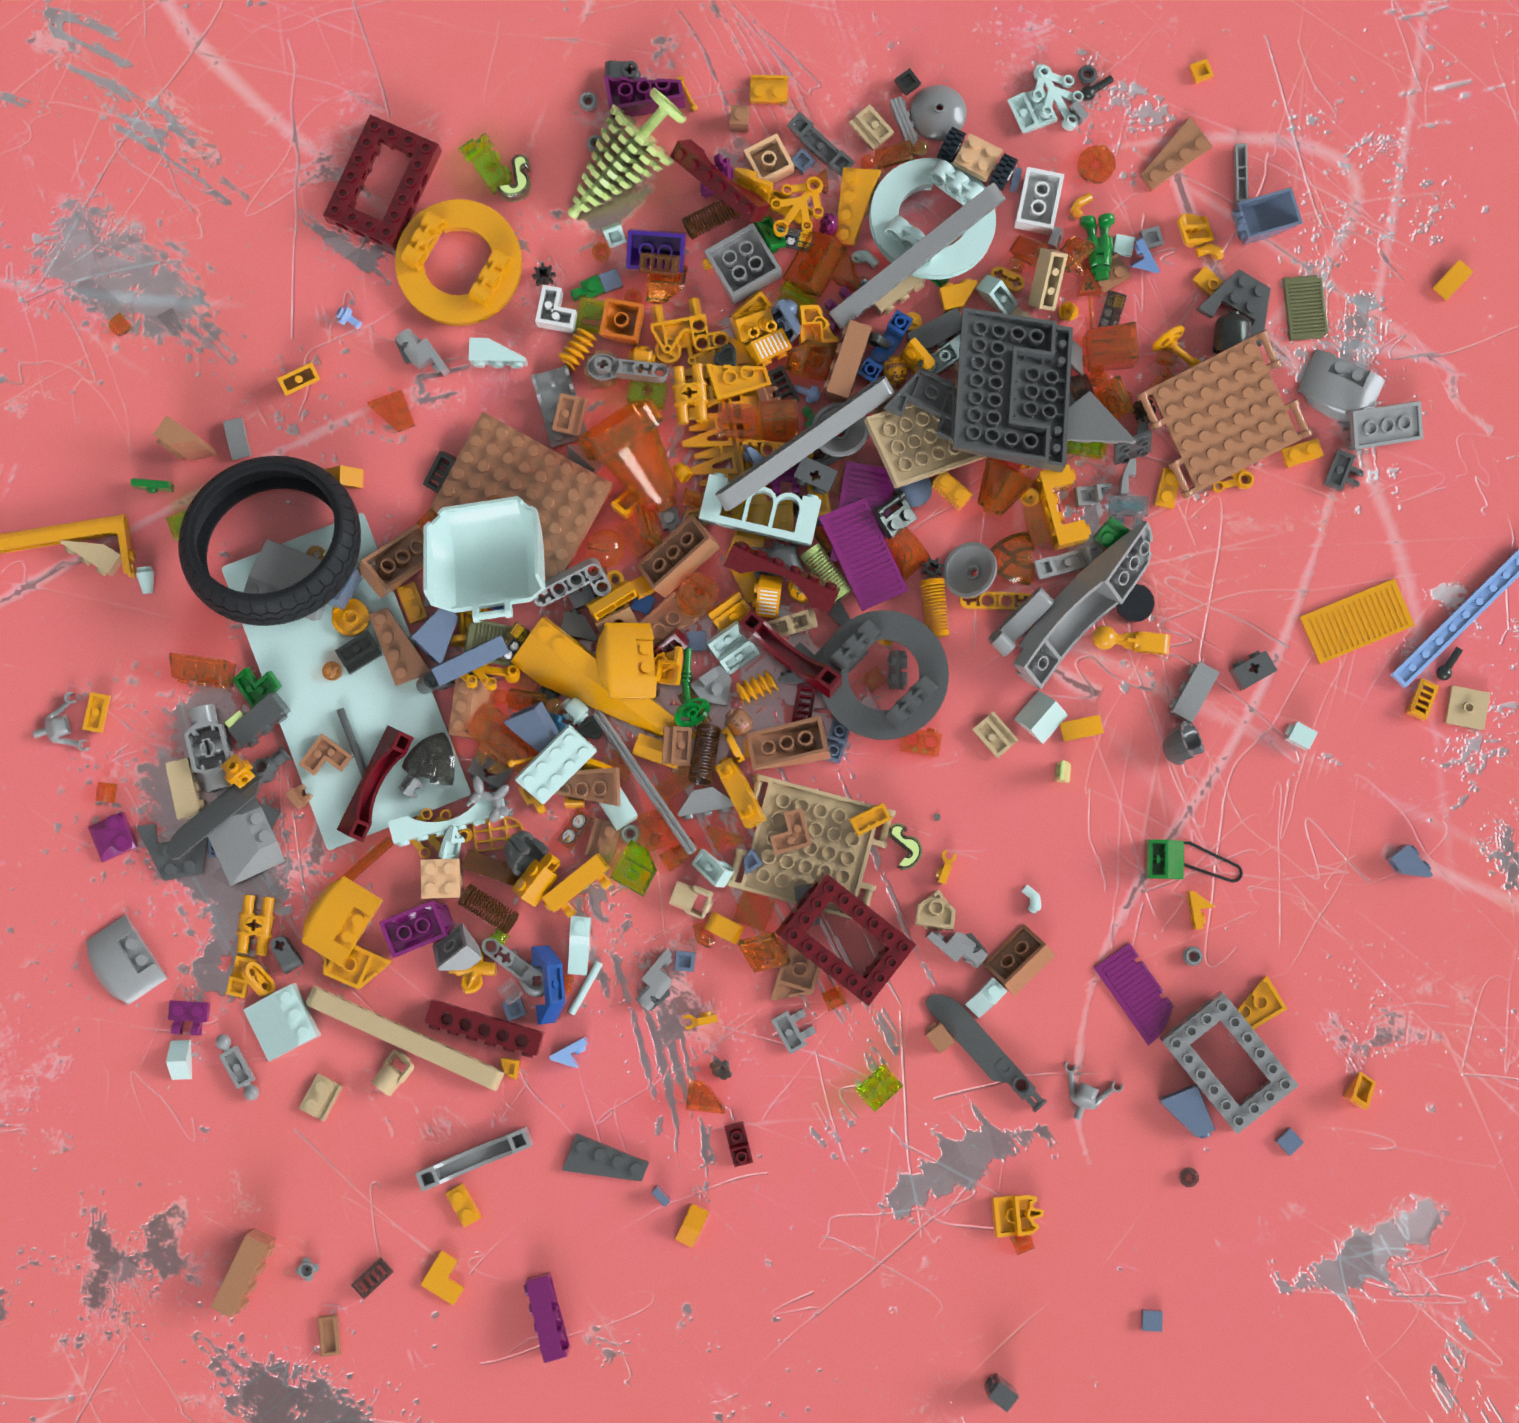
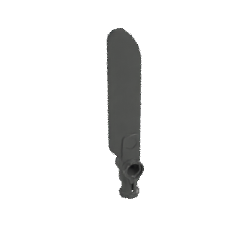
M280 746L279 750L271 757L267 756L265 759L261 758L254 761L251 771L255 777L241 789L234 784L180 827L172 836L167 846V855L172 860L181 858L258 795L260 784L271 782L275 777V773L279 770L278 767L287 760L290 761L292 759L288 753Z
M932 994L926 1000L927 1008L991 1080L1008 1083L1022 1100H1026L1034 1113L1047 1102L1046 1099H1042L1035 1091V1086L959 1002L941 994ZM1019 1079H1023L1026 1082V1087L1023 1090H1018L1015 1086Z

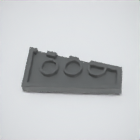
M577 1133L562 1171L642 1181L649 1162Z

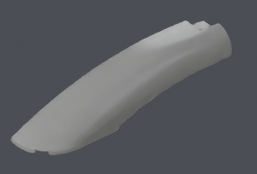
M1147 521L1142 522L1125 534L1084 568L1054 599L1052 606L1036 621L1018 646L1021 653L1013 662V665L1018 670L1016 673L1022 679L1042 689L1062 659L1078 640L1110 610L1125 601L1144 574L1151 559L1150 542H1153V535Z

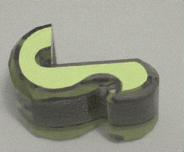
M517 154L511 159L515 184L497 187L500 197L509 202L523 200L531 192V181L526 173L531 172V166L528 158L522 154Z
M895 823L890 826L888 837L908 852L896 868L900 870L910 869L919 862L922 856V845L915 837L904 835V832L907 831L906 826Z

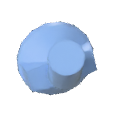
M348 306L338 309L336 313L337 322L345 324L348 321L357 329L362 325L358 319L351 315L353 311Z
M801 385L795 386V391L805 395V401L809 404L817 402L821 394L818 391L819 387L811 386L808 389Z

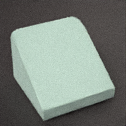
M619 222L602 228L609 249L627 242Z

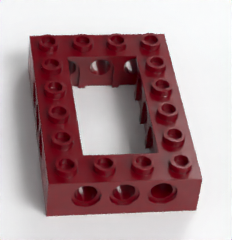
M370 114L323 217L334 226L396 252L400 236L410 222L442 153L439 144ZM378 142L389 146L393 151L396 149L403 152L407 157L411 158L382 221L354 209L357 204L356 199L361 189L365 187L364 182L369 172H372L371 167L376 157L380 155L381 148Z
M824 871L821 872L775 931L778 936L868 1006L916 946L913 941ZM830 901L886 945L882 951L877 953L878 956L870 967L867 966V971L863 976L806 933Z

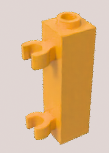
M729 757L721 759L719 764L715 766V769L744 827L751 829L766 821L767 819L737 760Z
M600 853L596 854L543 896L544 906L554 913L562 908L566 916L570 918L577 911L569 901L595 880H598L604 889L613 884L604 874L611 867Z

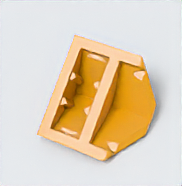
M1191 213L1180 214L1177 224L1184 245L1194 248L1214 241L1206 216H1197Z

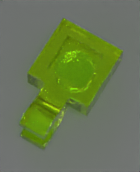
M484 133L476 141L472 138L459 147L458 150L469 163L483 153L482 149L489 150L494 144L490 140L485 143L490 138Z

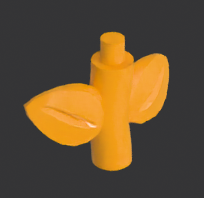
M481 947L482 959L476 965L471 966L468 970H449V974H456L457 977L463 976L461 988L466 994L476 992L481 988L483 984L482 975L496 976L497 973L496 962H483L484 952Z

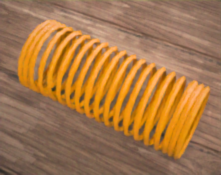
M931 578L920 581L925 625L927 627L938 626L929 628L937 638L949 636L950 630L946 629L949 626H943L949 624L946 622L948 619H944L948 618V616H941L948 614L945 612L947 609H942L947 607L945 605L946 602H943L946 599H941L946 597L944 595L945 592H942L945 591L943 589L945 587L944 579Z

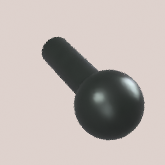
M1109 75L1094 86L1082 88L1083 100H1093L1098 91L1114 82L1113 77Z
M1456 647L1446 664L1437 669L1436 675L1440 680L1450 679L1452 676L1451 669L1463 652L1462 649Z

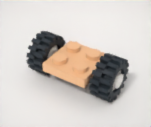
M952 126L941 145L937 158L945 160L950 164L953 162L952 166L984 182L988 180L991 172L994 171L989 185L995 183L999 190L1003 191L1018 159L1004 153L997 164L1003 152L1002 149L969 133L963 146H961L966 133Z

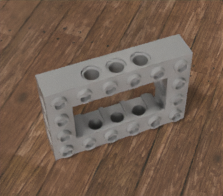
M1222 991L1211 997L1160 1038L1236 1134L1240 1133L1299 1086ZM1219 1021L1230 1031L1235 1040L1247 1052V1055L1269 1079L1265 1084H1260L1259 1088L1251 1095L1245 1096L1244 1100L1237 1104L1190 1045Z

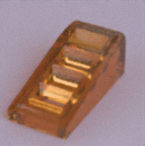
M641 252L639 272L677 276L680 273V256ZM647 258H650V266H649V268H646V267H647ZM655 259H657V269H654ZM663 260H665V270L662 269Z

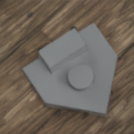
M720 664L690 684V688L697 698H704L709 703L727 707L732 679Z

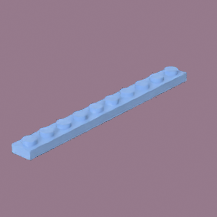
M1519 548L1390 674L1403 688H1406L1519 577Z

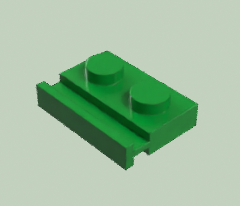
M1110 515L1107 522L1100 527L1093 538L1105 548H1109L1131 530Z

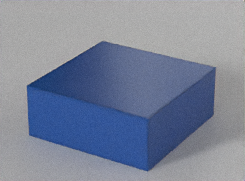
M648 595L639 600L635 597L631 609L648 615L656 598Z

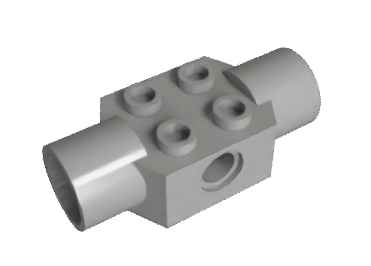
M214 704L191 708L187 710L191 728L184 733L192 770L203 774L207 793L229 789L233 785L225 779L224 776L227 774L221 767L225 761L234 755L228 727L219 724Z

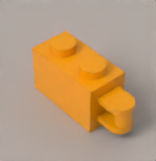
M547 853L540 862L534 859L511 890L520 898L536 907L559 877L554 872L559 867L560 860L551 853Z

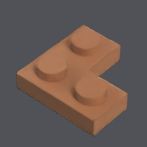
M321 733L299 765L313 776H316L326 761L343 772L354 756Z
M802 808L784 812L788 832L770 836L774 855L812 845Z

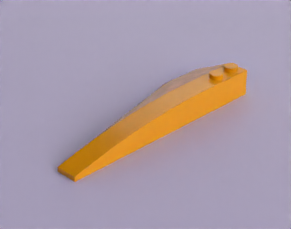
M547 617L540 619L511 660L512 664L541 686L571 699L576 697L587 706L663 738L664 725L669 727L678 726L674 720V714L653 698H609L607 694L610 692L604 684H601L598 675L596 655ZM692 729V739L696 736V735H695L696 731L693 730V729Z

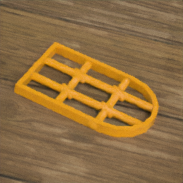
M504 817L500 819L504 822L502 827L493 828L490 825V820H485L488 829L475 830L473 823V838L476 852L504 849L505 846L493 848V841L504 840L507 842L510 837L508 829L520 827L522 831L524 830L522 824L512 817ZM506 819H512L518 824L507 825ZM505 830V837L494 838L491 831ZM487 832L489 833V839L477 841L476 833ZM490 843V849L478 850L477 844Z

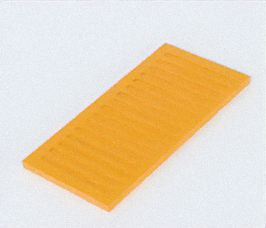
M1395 578L1299 617L1319 664L1415 626Z

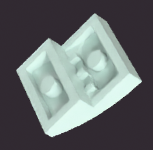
M1035 89L1027 93L1024 91L1007 100L1022 134L1038 130L1057 121L1054 110L1049 118L1041 116L1040 111L1044 106L1047 96L1044 89H1042L1044 97L1040 102H1034L1031 98V94Z
M737 620L706 641V644L728 675H731L760 654L755 645L739 633V622Z

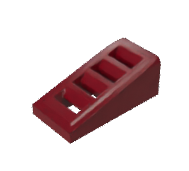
M675 628L653 648L654 657L657 656V652H665L662 649L663 647L668 652L675 650L668 643H671L674 647H682L683 651L688 647L689 639L678 628Z
M798 683L791 722L806 719L796 717L797 713L808 715V718L812 717L816 689L813 686ZM801 690L812 692V695L800 694ZM799 698L809 699L811 701L810 703L800 702ZM798 706L809 707V711L800 710Z

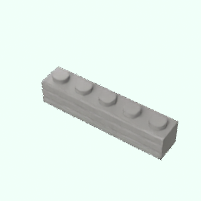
M901 96L891 99L889 105L909 156L913 157L921 154L923 146L917 139L919 138L918 133L914 131L913 121H910V113L905 108V100H902Z
M1235 144L1233 147L1235 205L1238 202L1249 199L1247 144Z

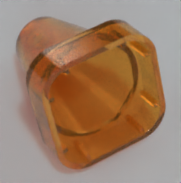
M651 398L636 400L625 405L587 430L576 441L589 461L599 460L645 508L654 507L656 512L660 513L677 502L673 494L678 490L657 427L663 422L664 418Z

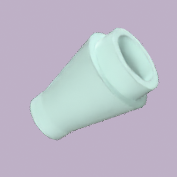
M152 566L138 567L135 574L142 594L154 593L155 570L153 571Z

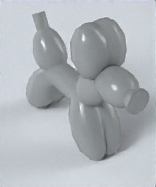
M475 776L473 779L475 792L470 796L469 802L466 805L469 807L471 804L479 802L481 798L492 801L494 809L489 814L491 823L497 822L500 819V815H510L512 817L514 810L510 811L508 807L502 806L500 800L509 792V785H502L493 794L484 791L481 778Z

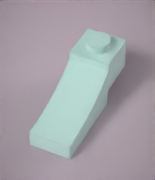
M571 916L567 974L587 976L592 917Z

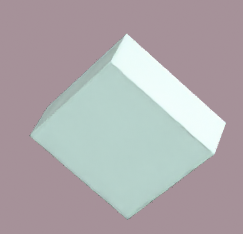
M1116 234L1112 254L1118 253L1119 256L1131 258L1135 237Z

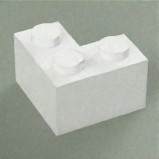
M548 285L542 286L535 322L537 327L575 334L578 314L574 309L561 307L564 295L562 288Z

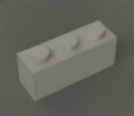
M1200 661L1195 665L1192 664L1187 672L1189 675L1186 681L1183 680L1178 688V691H1180L1178 697H1174L1169 705L1171 708L1169 713L1182 721L1193 723L1220 672Z

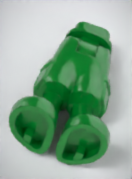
M1105 213L1098 217L1100 237L1096 236V218L1094 216L1086 215L1079 219L1080 226L1088 234V237L1084 240L1085 251L1088 255L1091 273L1094 274V281L1109 280L1111 252L1113 251V237L1109 235V229L1115 222V215L1111 213Z

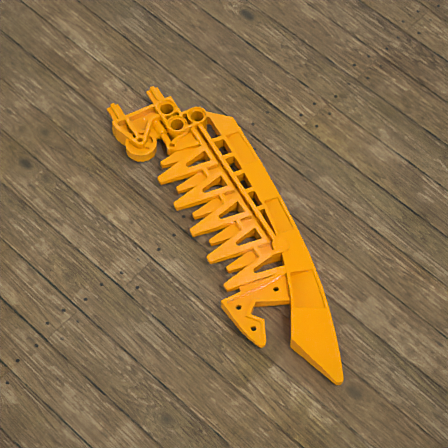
M699 298L688 300L691 316L665 321L662 305L656 304L651 306L654 323H651L650 326L652 336L657 342L655 347L656 357L661 363L672 365L680 360L682 349L687 348L688 365L691 367L684 370L685 377H693V364H703L704 380L709 379L705 365H716L714 363V355L721 351L722 347L726 344H731L735 347L736 366H754L745 349L747 345L728 336L724 331L708 332L706 316L702 314ZM697 323L704 325L701 330L694 329V325ZM724 338L726 342L723 345H718L716 340ZM704 341L707 343V346L699 348L697 344ZM692 347H694V350H695V352H696L697 354H695V355L693 354V349H692ZM693 378L688 379L685 382L691 383L693 382ZM712 385L706 386L707 399L709 400L708 405H706L707 409L716 405H722L723 413H707L708 422L690 426V432L704 433L682 441L683 448H710L694 454L695 459L709 461L689 468L693 475H714L716 472L724 474L725 478H728V482H731L745 472L743 458L739 450L740 445L748 439L763 440L758 393L756 390L739 395L740 401L732 402L731 398L717 401ZM695 407L688 409L689 420H696ZM741 407V420H735L734 408ZM738 426H743L744 438L739 439ZM727 432L728 441L707 440L712 436ZM732 460L733 468H713L716 464ZM746 462V471L754 465ZM708 479L699 482L700 487H706ZM705 492L692 496L693 503H702ZM766 494L756 495L752 499L746 522L766 525ZM746 500L729 511H725L722 506L720 516L742 520ZM701 508L685 511L686 517L688 518L693 514L696 518H699ZM701 522L704 527L708 525V523ZM736 530L727 556L735 541L745 542L749 547L763 548L764 536ZM730 569L746 602L752 603L753 596L755 595L754 585L755 582H758V579L754 576V571L740 574Z

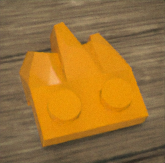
M735 168L736 177H733V181L757 193L769 203L774 182L757 177L758 172L746 168Z
M1030 1195L991 1197L994 1237L1025 1236L1036 1232L1040 1227L1034 1222V1219L1043 1217L1044 1210L1033 1207V1204L1037 1202V1197Z

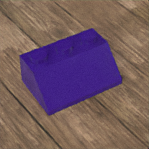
M630 228L628 230L626 269L683 273L686 233Z

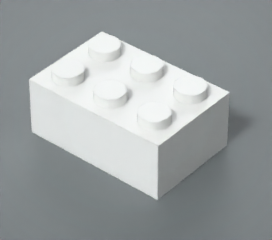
M1027 167L1014 228L1051 236L1064 174Z

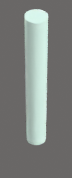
M596 961L568 1010L570 1014H576L600 971L602 963Z

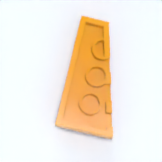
M843 167L837 218L838 228L835 236L836 245L855 246L863 224L864 215L867 213L868 204L875 191V185L880 177L881 170Z

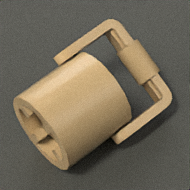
M677 881L669 904L683 909L689 915L704 919L706 913L710 912L713 904V893L695 885L692 887ZM698 893L708 897L702 908L703 912L692 909Z
M393 1050L371 1082L380 1091L388 1096H392L399 1085L413 1071L414 1065L404 1052ZM397 1056L407 1065L403 1073L392 1065Z

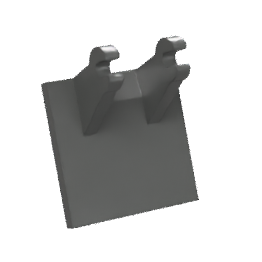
M1144 416L1145 422H1142L1140 418L1138 419L1137 435L1132 436L1136 441L1135 444H1115V465L1125 464L1130 459L1144 457L1151 452L1152 432L1148 427L1150 420L1147 416Z

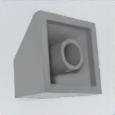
M460 923L451 930L447 937L440 939L432 945L439 971L468 970L482 959L479 945L463 923Z

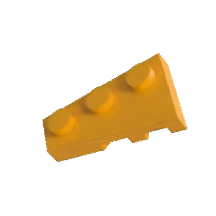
M1267 975L1263 977L1237 1008L1253 1030L1288 1009Z

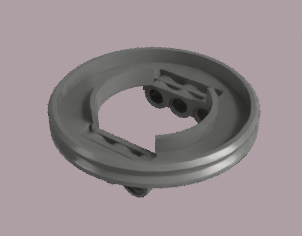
M880 610L854 617L833 634L821 657L820 663L828 665L842 675V685L830 699L822 694L828 709L843 726L866 738L892 740L918 731L936 715L947 692L949 681L948 663L940 641L925 624L901 612ZM877 640L893 641L903 645L913 654L919 666V680L910 687L906 694L890 710H876L865 706L855 697L849 683L848 669Z

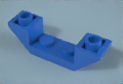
M896 310L882 335L891 343L889 349L875 347L869 358H866L857 372L858 375L871 383L883 372V362L889 360V357L893 356L913 321L911 317Z
M549 945L531 947L533 966H542L545 1004L536 1005L537 1025L555 1023L566 1003L563 966Z

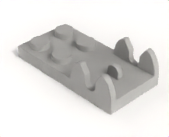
M568 365L531 375L552 449L589 439L584 420L580 437L552 431L560 393L576 396Z
M1421 401L1380 407H1365L1360 410H1346V415H1349L1351 444L1348 445L1349 449L1357 450L1423 439Z

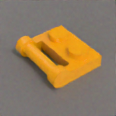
M915 337L909 341L900 355L901 359L907 362V367L914 375L920 369L918 364L921 360H923L922 368L926 370L932 369L935 365L934 358Z

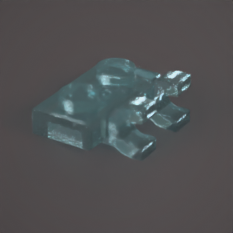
M1110 496L1109 516H1115V519L1123 525V516L1134 517V529L1143 522V517L1148 516V496Z

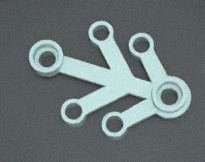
M1038 65L1033 73L1034 79L1037 82L1035 90L1031 94L1032 100L1034 102L1042 100L1044 97L1042 89L1045 84L1048 92L1044 106L1040 111L1041 116L1049 118L1052 115L1054 100L1064 117L1062 127L1067 131L1074 130L1078 125V118L1075 114L1070 113L1062 98L1068 99L1073 103L1075 101L1081 103L1084 98L1083 93L1080 91L1072 93L1056 87L1053 82L1062 84L1064 88H1070L1074 84V78L1071 75L1063 77L1054 74L1047 65Z

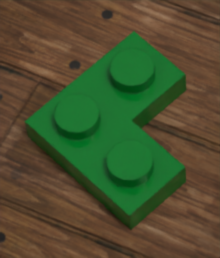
M244 668L232 679L251 708L257 705L269 693H276L282 687L272 671H267L257 680L250 668Z

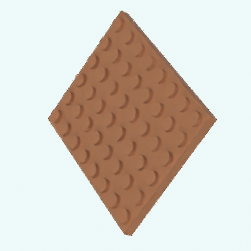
M482 412L428 512L437 517V512L442 507L514 496L520 497L524 503L530 507L533 506L538 511L544 545L545 578L549 579L568 569L614 484Z

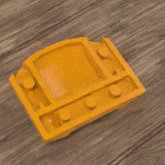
M606 622L597 641L596 664L601 684H604L610 692L607 695L609 698H655L657 676H655L654 636L651 624Z
M345 876L340 877L339 880L329 884L311 905L303 925L302 943L342 967L383 900Z

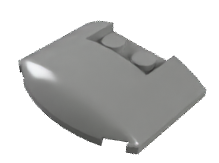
M1316 349L1297 391L1299 394L1302 392L1307 399L1306 402L1318 412L1339 421L1350 422L1349 415H1346V410L1374 407L1385 380L1371 370L1367 371L1336 357L1335 354Z
M126 914L86 941V945H88V959L95 976L112 996L124 1001L128 1005L168 979Z

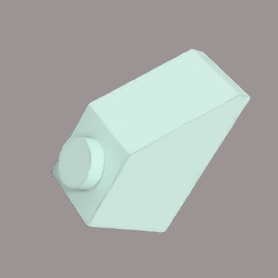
M987 274L975 288L983 300L999 313L1011 314L1019 304L1003 281Z
M990 977L965 1005L980 1018L1004 996L1007 990L994 977Z

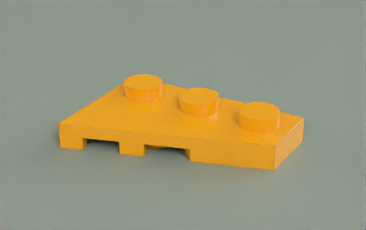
M705 365L717 401L772 385L765 366Z

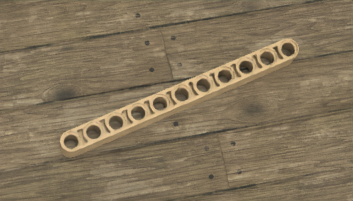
M313 986L305 1003L311 1008L489 1089L497 1091L505 1074L504 1071L320 987Z

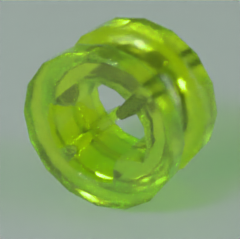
M495 928V933L491 934V937L505 945L506 939H509L510 936Z

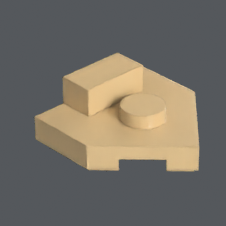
M938 889L917 905L915 925L923 926L925 929L953 931L956 910Z

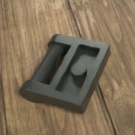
M901 490L895 492L893 497L883 505L877 506L872 510L873 516L888 539L893 538L918 519L906 501L905 493ZM897 503L899 508L885 518L884 513Z

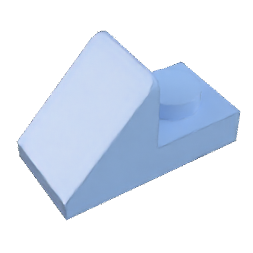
M586 1037L549 1057L552 1061L578 1068L579 1066L572 1053L575 1052L577 1055L585 1051V1046L589 1043Z

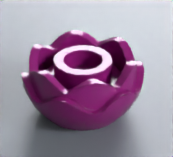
M832 213L824 214V217L820 219V233L824 237H829L836 233L838 220Z

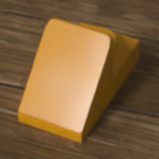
M1186 891L1192 930L1204 929L1203 924L1206 923L1204 913H1201L1200 909L1215 906L1196 892Z

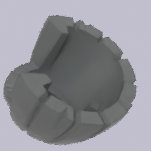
M1183 721L1170 730L1163 741L1164 755L1173 764L1182 765L1185 760L1205 752L1200 733H1197V728L1191 722Z
M522 830L509 837L504 851L511 871L517 876H522L532 861L536 859L540 862L549 849L544 843L533 837L531 833Z

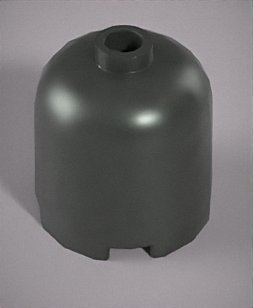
M1229 311L1228 314L1219 317L1214 329L1212 354L1215 355L1251 337L1252 326L1250 320L1246 316L1240 315L1239 311Z

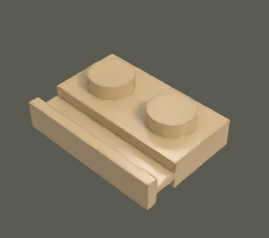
M870 104L857 114L853 120L849 121V125L873 152L894 135V131Z
M994 711L972 729L997 759L1018 741L1017 737Z
M318 1073L299 1109L324 1122L343 1086Z

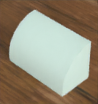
M621 787L620 807L599 803L616 831L637 819L638 814Z

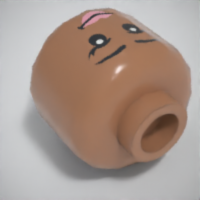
M732 708L725 715L726 721L724 725L729 728L734 736L741 735L743 737L753 727L752 718L742 708L737 710Z

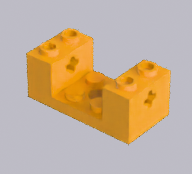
M1069 464L1066 465L1062 473L1043 470L1039 471L1035 478L1037 489L1041 495L1040 500L1054 551L1082 545L1091 535L1089 524H1085L1084 519L1064 525L1061 523L1064 520L1062 512L1057 509L1056 504L1059 502L1056 493L1069 490L1074 480H1076L1075 471L1073 468H1070Z

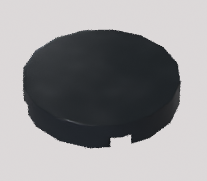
M1136 584L1125 601L1116 606L1117 611L1126 621L1141 622L1153 612L1155 605L1154 596L1148 588Z

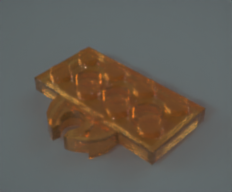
M488 702L465 730L466 733L479 742L475 758H477L480 766L486 762V757L494 759L495 764L490 765L487 772L498 775L511 768L519 774L531 761L515 764L513 767H509L507 762L510 759L515 761L537 756L539 752L507 727L504 721L508 716Z

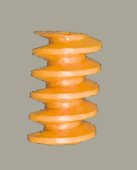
M581 328L576 330L578 335H572L574 341H567L569 347H563L565 353H558L561 361L573 371H576L573 366L574 364L580 366L578 358L585 359L582 353H590L587 346L594 347L591 341L598 342L592 334Z
M764 670V677L757 673V680L750 676V683L744 679L743 686L738 682L736 683V691L743 706L744 700L751 703V697L758 700V693L765 697V690L772 694V687H774L778 691L772 674L767 670Z

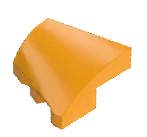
M800 305L798 307L797 317L801 325V332L798 335L799 346L838 342V337H835L829 327L830 324L823 317V312L819 305Z
M676 646L675 650L668 653L662 652L654 657L657 684L680 686L683 660L682 647Z

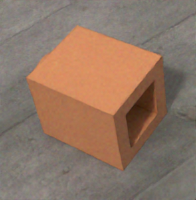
M731 105L730 131L748 133L750 106Z
M933 1022L926 1028L925 1036L940 1054L956 1042L940 1022L937 1024Z

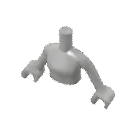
M67 692L64 695L65 702L46 716L45 728L33 731V735L35 738L47 735L53 743L77 746L81 751H89V747H82L83 743L88 742V740L82 739L77 741L60 738L71 734V728L66 715L57 716L70 704L77 703V700H69L70 696L75 693Z
M1066 1061L1063 1065L1064 1069L1068 1072L1070 1099L1077 1105L1073 1118L1081 1120L1085 1109H1096L1111 1093L1123 1090L1124 1086L1122 1083L1118 1089H1115L1114 1084L1116 1081L1113 1080L1110 1087L1096 1099L1099 1089L1080 1082V1086L1075 1093L1074 1071L1076 1070V1064L1073 1065L1071 1070L1067 1069L1069 1061Z

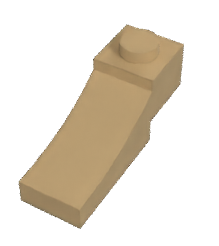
M813 608L767 622L781 637L818 627Z

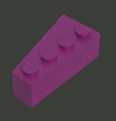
M604 76L609 109L614 104L624 111V115L635 117L654 113L659 105L650 96V90L653 87L666 96L678 109L686 108L681 80L658 78L656 80H647L646 78L628 79V77L611 78V76Z
M551 1272L530 1277L526 1280L524 1291L530 1299L529 1310L534 1317V1328L536 1335H538L543 1361L547 1363L568 1356L571 1348Z

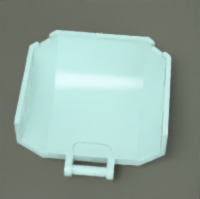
M514 496L442 507L437 512L438 516L431 523L428 521L423 526V591L431 606L454 613L472 611L474 623L499 617L513 618L512 604L531 602L545 589L544 545L538 511L533 506L530 507L524 503L520 497ZM504 606V609L480 612V609Z

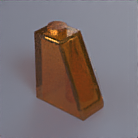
M987 457L977 503L984 507L983 511L987 514L993 515L995 513L1001 516L1036 481L1001 460Z

